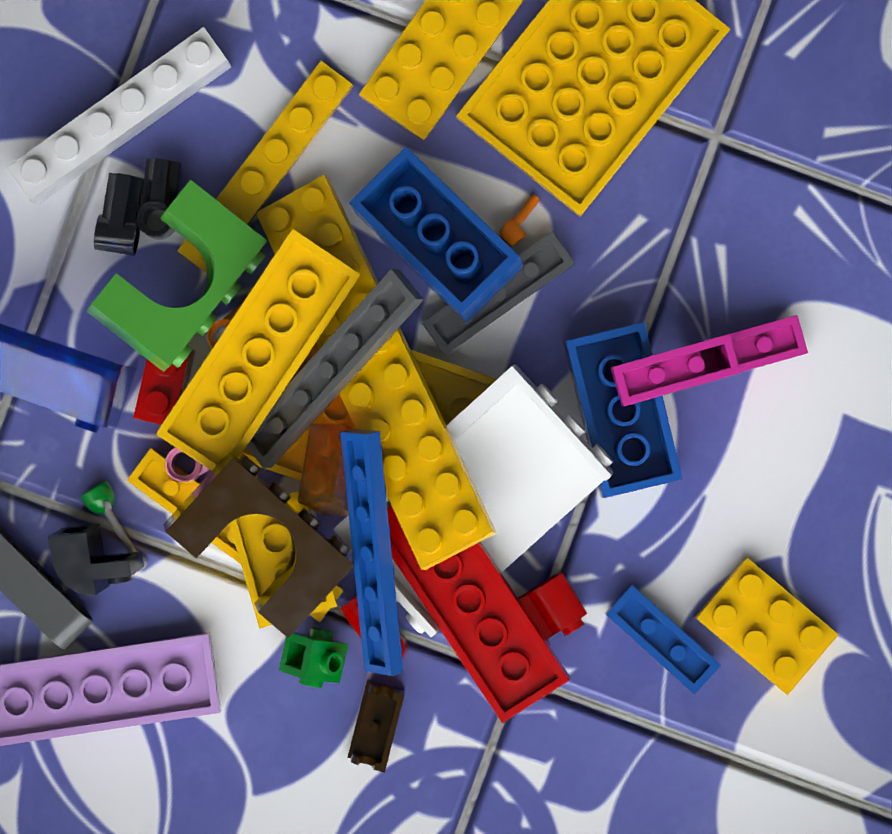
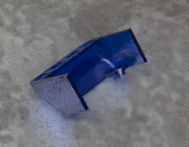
M0 323L1 393L76 418L75 426L91 432L98 433L100 426L117 428L137 370L136 367L119 364Z

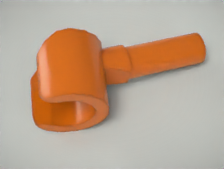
M534 194L530 196L518 214L506 222L499 231V237L511 248L526 236V233L519 225L525 221L540 201Z

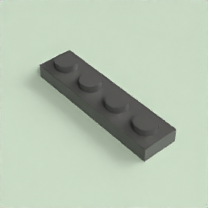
M553 231L519 254L523 268L467 323L448 305L422 322V325L444 356L575 265V262Z

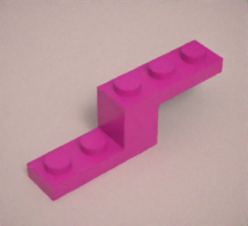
M798 315L614 366L611 367L621 407L804 355L808 353Z

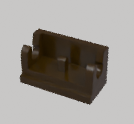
M367 680L347 757L351 758V763L355 765H360V763L372 766L373 770L385 773L405 689Z

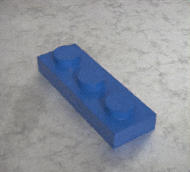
M632 584L605 612L606 616L694 695L721 666Z

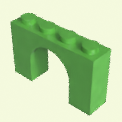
M192 180L187 183L160 219L194 245L202 255L207 269V283L201 298L185 307H165L150 300L116 273L86 310L87 313L163 372L171 364L178 368L193 350L188 345V342L196 332L203 336L217 319L212 314L220 301L227 305L241 288L236 281L244 270L251 274L265 257L260 250L267 240Z

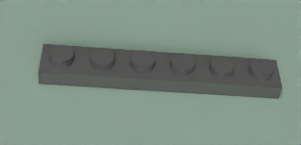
M391 269L286 386L246 446L262 468H272L422 303L424 298L401 270Z

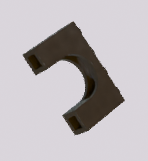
M229 452L163 524L164 529L169 536L197 559L220 532L237 518L251 514H261L281 522L291 535V557L284 571L254 604L260 615L289 638L355 566L347 556L352 550L335 534L329 539L318 530L322 523L307 509L303 508L298 512L287 503L291 496L279 484L273 481L268 486L257 476L261 469L246 455L242 454L238 459Z

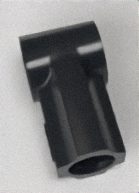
M146 158L141 208L138 210L137 224L140 230L150 238L163 240L175 232L167 224L158 231H152L148 227L147 220L149 215L156 210L165 212L178 196L181 162Z
M109 173L103 213L98 216L95 226L93 243L95 250L135 256L140 238L137 214L140 209L143 178L121 173Z

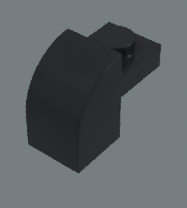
M100 524L61 528L48 536L52 563L58 577L67 587L80 594L97 595L109 587V584L131 581L132 575L144 567L142 551L104 555Z

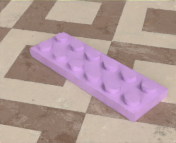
M210 632L0 664V746L221 712Z

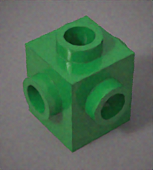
M311 627L309 634L294 632L289 638L286 637L279 671L300 678L299 683L315 688H322L323 682L340 683L348 644L334 640V632Z

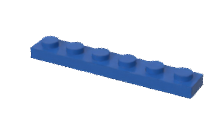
M350 429L341 431L340 436L353 563L355 565L354 572L364 670L394 676L403 672L380 431Z

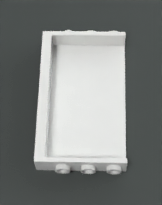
M516 364L511 366L447 425L497 531L496 534L482 540L481 543L500 572H503L604 480H608L613 474V470L609 467L613 463L610 456L598 444L592 448L582 437L586 431L571 414L564 418L554 407L558 400L543 384L536 387ZM386 495V502L388 508L389 506H391V503ZM348 515L333 530L352 550ZM392 558L396 602H399L408 612L406 618L416 631L421 634L426 632L430 637H433L438 632L439 627Z

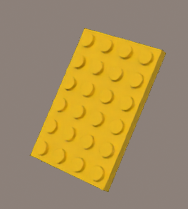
M549 0L456 115V119L576 215L581 217L726 36L730 28L695 0Z

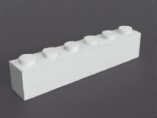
M202 27L10 164L7 169L29 200L39 205L230 69L231 65L206 29Z

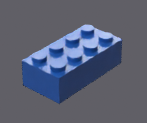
M407 146L349 202L355 214L466 323L523 268L520 256Z
M645 322L563 342L583 426L586 431L587 442L592 448L598 444L613 460V463L609 465L613 470L612 476L598 485L600 496L608 498L682 480L663 396L621 407L611 367L653 356Z

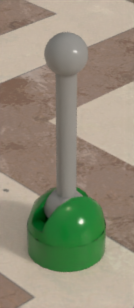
M108 480L82 494L80 498L91 512L105 514L127 552H137L112 512L115 494ZM144 556V567L141 570H143L147 565V560Z

